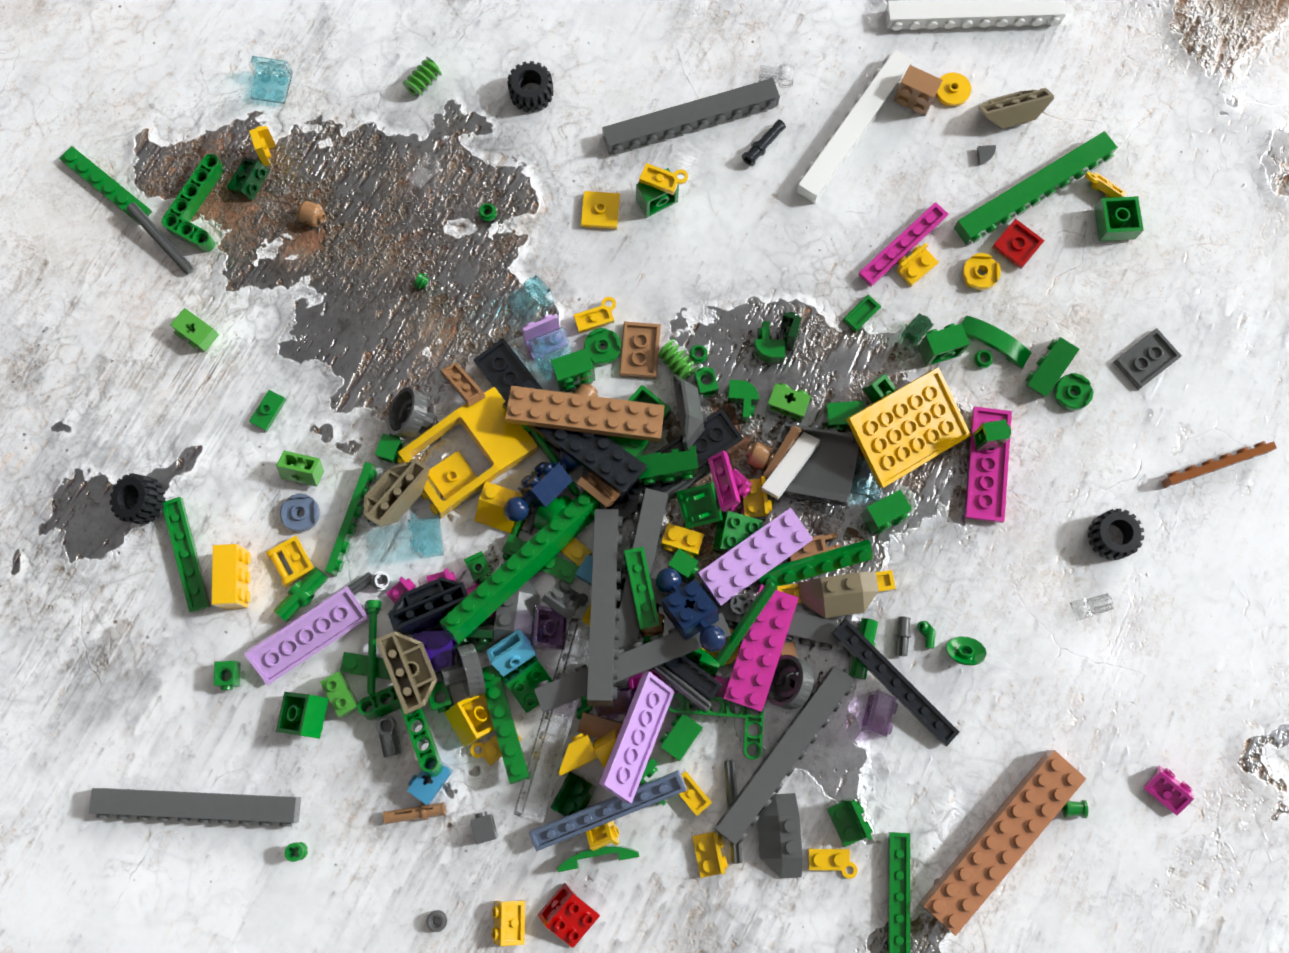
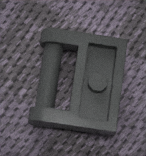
M560 580L544 594L541 601L565 618L570 619L575 615L576 610L580 606H584L588 602V596L584 593L579 594L569 584ZM570 599L573 601L570 606H565Z

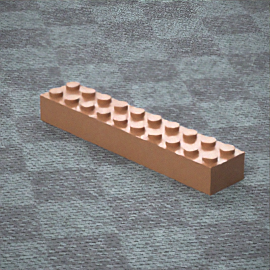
M1047 750L918 904L949 933L956 936L1087 778L1058 752Z

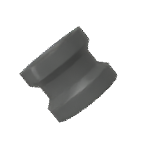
M742 594L735 595L729 603L730 611L737 616L744 615L750 607L749 599Z

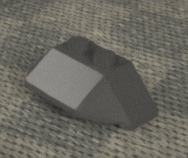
M672 375L684 450L686 451L690 449L689 446H692L705 430L704 423L707 422L706 412L701 411V406H704L703 394L699 395L698 388L678 375Z
M529 581L497 609L493 646L518 629L528 639L535 635L540 595Z
M774 794L769 806L765 810L762 809L758 814L760 859L780 878L802 877V842L796 794Z

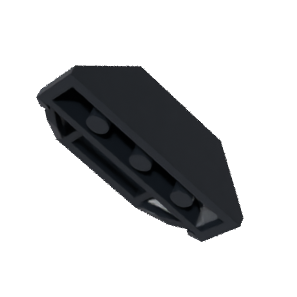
M438 578L407 591L401 595L393 609L388 613L393 630L396 632L419 633L436 626L468 596L463 582Z

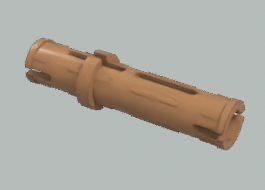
M445 802L431 805L423 803L418 807L384 811L383 821L386 825L422 818L423 820H428L429 817L441 815L445 816L446 805Z

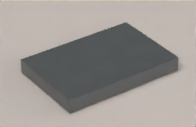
M1156 328L1117 358L1114 364L1139 390L1182 357V355Z

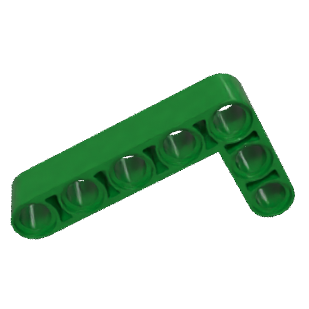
M207 154L203 157L162 218V225L171 235L203 252L212 251L215 247V241L206 230L194 225L190 221L224 172V166L215 154Z
M393 685L376 692L374 695L364 697L358 702L357 709L367 720H375L401 709L420 768L431 777L441 773L443 768L423 707L412 714L405 715ZM391 697V701L388 704H384L385 700ZM372 705V709L366 712L367 707ZM418 725H422V729L419 732H415V728ZM429 743L428 748L421 751L422 745ZM435 761L434 767L427 769L428 764Z
M682 694L673 695L672 698H677L680 701V707L672 709L669 706L668 711L672 713L743 718L742 753L749 760L760 757L762 753L764 707L762 712L754 716L749 712L748 707L739 705V712L733 714L729 710V705L733 702L721 697H714L711 702L716 701L719 703L720 709L718 712H712L710 709L704 712L700 708L697 711H693L689 707V699ZM751 724L756 725L758 728V733L755 736L748 733V727ZM749 745H754L757 748V754L753 757L747 753Z

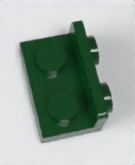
M243 157L227 189L234 193L244 194L249 200H254L269 173V169L259 160Z
M784 312L781 329L786 330L784 338L785 342H787L786 349L792 351L802 321V317L794 312Z
M475 629L460 644L454 641V650L456 651V647L473 643L476 652H487L486 650L493 646L494 631Z
M569 772L550 808L563 816L587 807L597 786Z

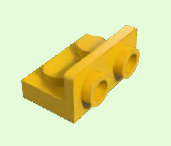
M258 126L255 129L249 130L255 151L261 163L266 167L271 165L269 158L272 156L269 149L276 147V144L268 126Z
M927 243L922 246H916L908 258L904 256L898 262L899 266L896 272L910 287L939 263L927 250Z
M761 476L760 479H750L749 481L753 484L750 487L751 492L745 498H742L744 515L752 518L768 517L769 512L772 511L771 500H768L767 493L763 492L761 488L766 482L765 476Z
M667 523L660 546L664 547L663 550L674 553L679 548L691 557H697L704 534Z
M614 821L586 831L589 847L593 851L610 843H613L615 846L620 844L618 839L620 833L617 826L614 825Z
M716 831L692 836L700 878L725 874V869L728 868L726 856L721 855L720 848L724 847L722 836L717 835Z
M496 900L492 907L494 928H492L491 936L494 944L499 946L524 945L525 901Z

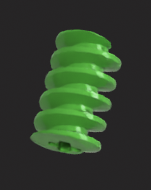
M426 57V60L421 62L422 65H418L417 70H413L412 75H408L407 80L403 81L404 87L414 96L416 94L422 96L421 89L428 90L425 85L426 83L430 86L433 85L430 79L436 81L437 77L435 74L442 75L438 65L429 57Z
M672 339L662 347L658 358L663 359L665 365L668 364V369L673 370V375H678L684 380L688 379L698 370V367L692 369L694 362L687 363L689 356L682 357L685 351L681 350L678 352L679 344L672 346L675 341Z

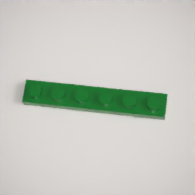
M73 146L59 158L65 165L134 221H136L135 218L127 211V205L132 202L136 203L147 216L152 213L145 204Z
M365 462L331 552L325 572L330 575L337 576L338 572L340 573L343 568V557L349 552L350 538L355 535L357 530L356 522L364 511V496L370 490L371 482H374L376 479V467L371 463Z
M177 497L163 502V512L190 613L209 608L211 605L183 498Z
M864 540L778 565L760 577L759 584L760 586H765L767 581H771L777 586H782L873 559L871 543L869 540Z
M493 665L482 668L486 690L484 695L509 783L512 785L529 779L530 775L500 672Z
M888 832V953H910V833Z

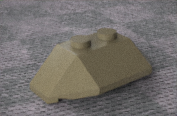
M1047 88L1024 90L986 100L982 105L978 106V109L997 126L1007 129L1018 124H1026L1029 121L1036 120L1054 100V95Z
M416 459L389 468L364 496V517L380 527L398 522L422 494L430 468Z
M857 572L798 583L801 603L823 618L864 613L879 591L876 572Z
M396 631L377 638L376 642L404 714L407 715L425 707L438 679L424 644Z

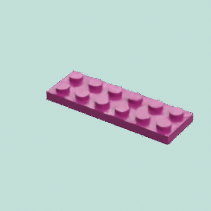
M976 406L972 408L964 518L997 523L1005 522L1010 439L1000 448L977 451L973 433L983 423L1005 419L1007 425L1011 428L1012 411Z
M764 585L760 586L758 594L763 589ZM778 590L774 592L742 640L723 699L762 712L799 599L798 597Z

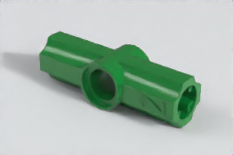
M315 567L302 581L297 582L290 588L288 596L281 601L274 611L280 618L288 622L301 607H305L313 600L314 593L329 578Z
M861 618L858 631L875 647L874 640L878 621ZM852 656L848 675L853 678L866 680L868 670Z

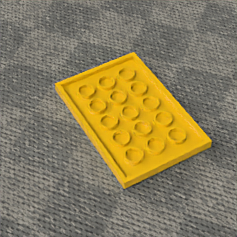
M939 367L934 368L846 419L879 488L886 487L971 436Z

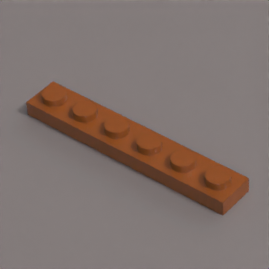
M1265 441L1253 445V449L1249 450L1248 447L1237 450L1235 455L1231 456V453L1220 456L1218 461L1214 462L1213 459L1202 462L1200 467H1196V465L1189 466L1184 469L1185 472L1179 474L1178 471L1167 474L1168 478L1161 482L1163 487L1167 488L1264 455L1277 449L1274 441L1267 444Z

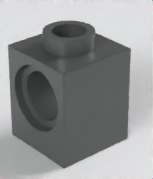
M487 811L475 814V819L471 820L476 844L497 839L498 834L493 814L488 815Z

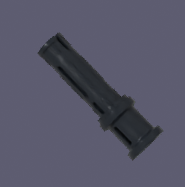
M778 119L760 140L753 142L751 148L742 154L743 161L749 166H754L756 160L765 154L766 148L786 128L785 123Z

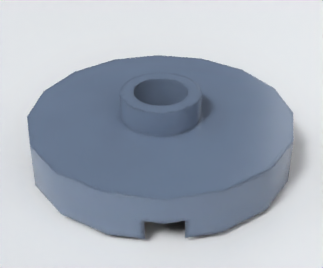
M295 494L287 498L288 500L282 504L280 510L282 523L294 532H305L313 528L320 516L317 502L306 494ZM304 511L303 516L299 517L298 513Z

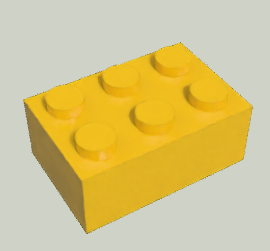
M238 544L213 545L212 605L222 609L248 608V603L251 600V594L248 591V583L251 582V574L248 572L251 554L249 550Z

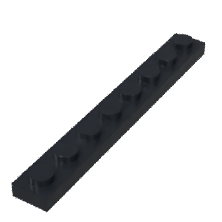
M844 619L831 634L943 746L947 747L958 735L959 731L847 619Z

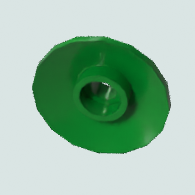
M955 637L948 641L946 646L949 657L962 665H978L985 660L987 654L986 648L982 643L970 637Z

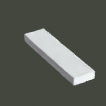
M803 432L761 487L762 491L779 499L819 446L820 440Z

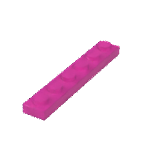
M935 202L866 265L858 275L872 287L944 221L949 214Z

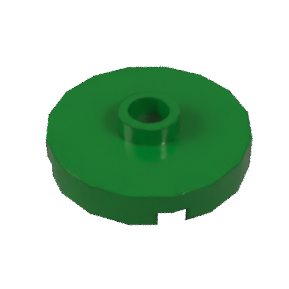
M599 328L587 335L584 349H588L593 363L607 365L614 362L620 355L621 342L620 338L612 330ZM604 345L606 348L601 350L599 347Z
M1070 373L1059 379L1055 385L1054 394L1059 405L1065 409L1076 411L1083 409L1091 402L1094 391L1086 377L1081 374ZM1070 390L1074 391L1075 395H1072Z

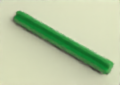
M767 581L723 648L715 657L720 666H725L777 590V585L773 582Z

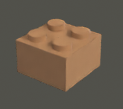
M909 65L900 82L894 101L901 106L914 110L918 114L926 116L943 80Z

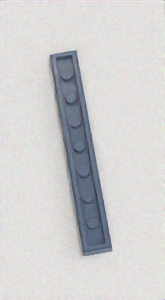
M677 770L638 786L632 804L625 803L617 796H614L530 830L529 835L537 852L685 792L687 787L680 771Z

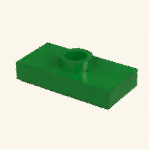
M268 390L249 422L267 432L287 399Z

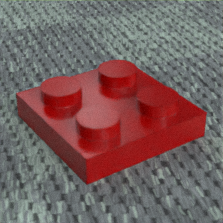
M1015 218L992 248L1022 269L1045 240Z

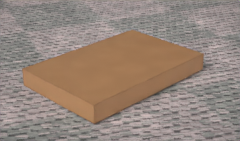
M624 321L620 377L657 379L661 324Z

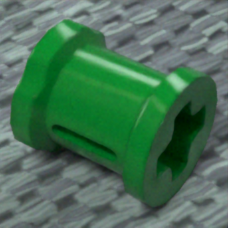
M1068 800L1062 808L1064 817L1081 816V818L1086 819L1089 812L1087 801L1073 802Z
M303 842L291 843L285 849V857L290 862L303 860L308 854V847ZM294 848H299V850H298V854H299V855H296V856L294 855V853H295Z

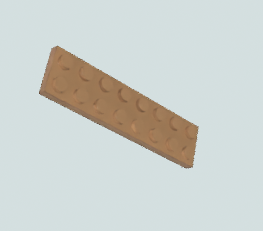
M511 386L505 422L660 442L665 405Z

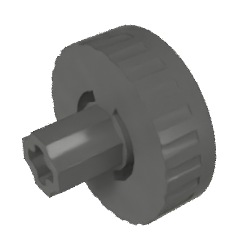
M406 387L396 395L390 406L387 418L388 431L392 435L410 439L417 434L420 428L427 430L432 427L435 416L433 413L427 412L428 401L424 393Z
M473 643L456 647L458 665L441 669L445 687L463 683L468 698L485 694L483 672Z
M792 655L780 656L767 695L768 701L775 706L787 710L801 707L812 694L814 688V675L810 665L805 660Z

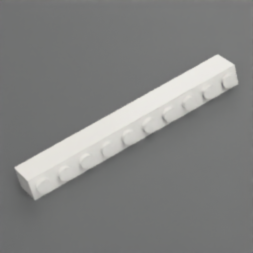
M1064 0L888 1L885 9L887 30L895 31L927 28L932 30L935 28L951 29L959 27L1055 26L1061 24L1066 15Z
M894 50L891 55L888 54L883 62L884 66L876 70L873 76L874 80L866 84L864 94H859L855 100L856 105L854 108L850 107L848 109L844 122L840 121L835 129L836 133L829 136L826 141V147L819 150L816 155V161H812L806 169V175H801L796 185H798L796 193L812 203H816L899 86L909 65H912V59L897 50Z

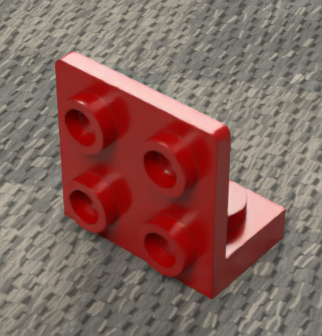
M566 883L561 886L537 915L546 928L572 948L575 947L600 917L598 912L580 899Z

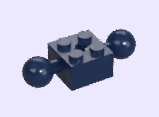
M561 450L557 463H539L531 475H527L521 480L518 490L523 495L521 497H512L506 501L504 505L505 516L510 521L519 522L527 517L530 504L541 507L548 506L573 481L565 470L575 469L580 464Z
M673 568L662 569L656 577L657 587L664 593H671L662 599L663 611L680 635L686 641L700 632V644L705 650L716 652L722 649L726 642V636L720 627L713 625L719 621L716 605L696 580L681 588V576L678 571Z

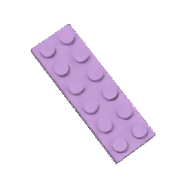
M789 508L699 571L697 575L717 604L721 606L811 542L813 538L792 508Z
M346 585L245 651L244 655L268 686L369 619V616Z
M644 671L599 782L600 786L625 803L631 804L675 692L649 671Z

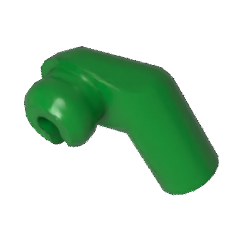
M927 621L918 622L917 629L925 637L924 648L934 649L935 629Z
M587 695L581 697V706L573 712L578 720L581 719L583 712L589 713L593 709V706H588Z

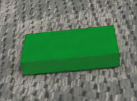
M868 294L843 318L842 322L856 333L882 306Z

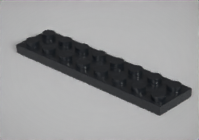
M501 338L473 360L505 401L509 398L511 386L521 387L527 380H530L543 390L504 338ZM528 432V433L531 435V437L534 439V441L537 443V445L540 447V445L538 444V442L536 441V439L534 438V436L532 435V433H531V432ZM546 440L559 460L560 450ZM579 467L575 469H566V471L570 475Z
M527 380L521 386L526 388L541 389L537 385L532 383L530 380ZM509 398L503 403V408L506 411ZM527 425L622 496L647 470V465L605 435Z
M722 408L707 417V422L704 423L705 430L692 445L696 447L698 469L708 463V458L723 450L726 452L743 440V437ZM682 435L655 453H672L673 449H678L679 452L685 451ZM638 479L623 496L620 495L614 504L606 507V509H618L619 516H623L624 521L638 510L637 496L639 492H642V489L647 488L665 492L682 479H674V482L671 483L655 481V484L652 485L639 483Z

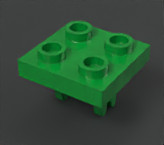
M714 482L676 492L686 529L724 519Z

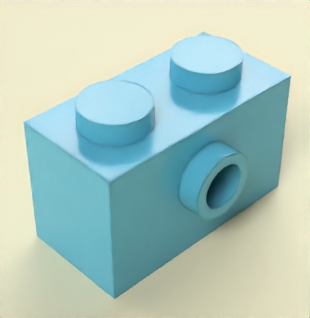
M520 629L486 650L491 664L503 677L536 655L532 642Z

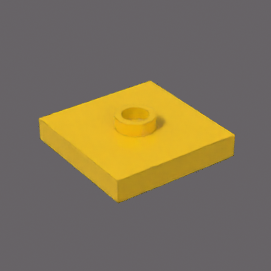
M584 191L581 227L617 230L620 193Z
M459 450L432 467L428 474L445 500L477 478Z

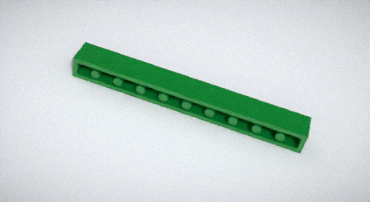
M1103 131L959 219L954 226L955 231L966 245L971 242H978L983 237L982 235L985 233L991 234L998 228V225H1005L1016 214L1017 216L1023 214L1029 206L1034 207L1038 205L1045 196L1047 198L1051 197L1056 193L1057 189H1064L1073 179L1078 180L1083 177L1086 171L1095 170L1102 161L1106 163L1114 157L1113 153L1118 147L1109 135Z
M584 490L440 621L445 632L455 642L460 644L595 520V509H601L599 501Z

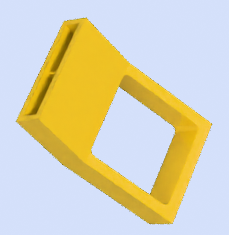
M495 387L484 393L486 398L470 407L467 404L461 406L398 452V464L409 462L416 454L456 425L461 424L492 466L445 501L439 498L428 480H426L421 497L429 501L431 504L429 508L434 515L438 514L440 518L446 516L483 489L486 481L491 483L505 472L537 453V444L521 424L505 422L507 412L503 408L505 400Z

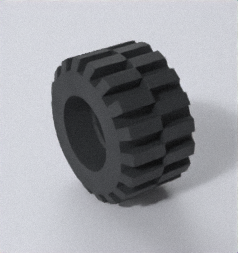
M525 61L522 62L523 65L517 64L516 69L510 71L511 74L508 75L507 81L512 103L517 105L519 110L523 108L524 112L531 110V113H533L537 109L541 111L543 106L546 108L548 102L552 101L554 94L550 71H547V67H542L539 62L534 64V61H530V63ZM528 83L539 85L537 89L532 91L522 89Z
M129 473V475L122 476V479L119 478L117 485H114L112 488L113 492L110 493L111 511L121 521L149 524V522L156 520V516H160V511L164 508L163 502H165L166 497L163 495L165 490L162 489V484L158 483V480L155 478Z
M1117 508L1097 516L1092 521L1093 524L1088 528L1091 531L1088 533V538H1091L1089 544L1095 547L1092 550L1100 552L1099 556H1106L1107 560L1123 559L1137 552V549L1142 546L1140 541L1144 540V535H1141L1144 532V528H1140L1142 523L1140 520L1137 521L1135 519L1137 517L1135 514L1129 515L1130 511H1122ZM1109 525H1114L1121 530L1123 534L1121 545L1110 539L1108 534Z

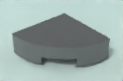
M996 145L977 147L979 165L986 164L993 157Z

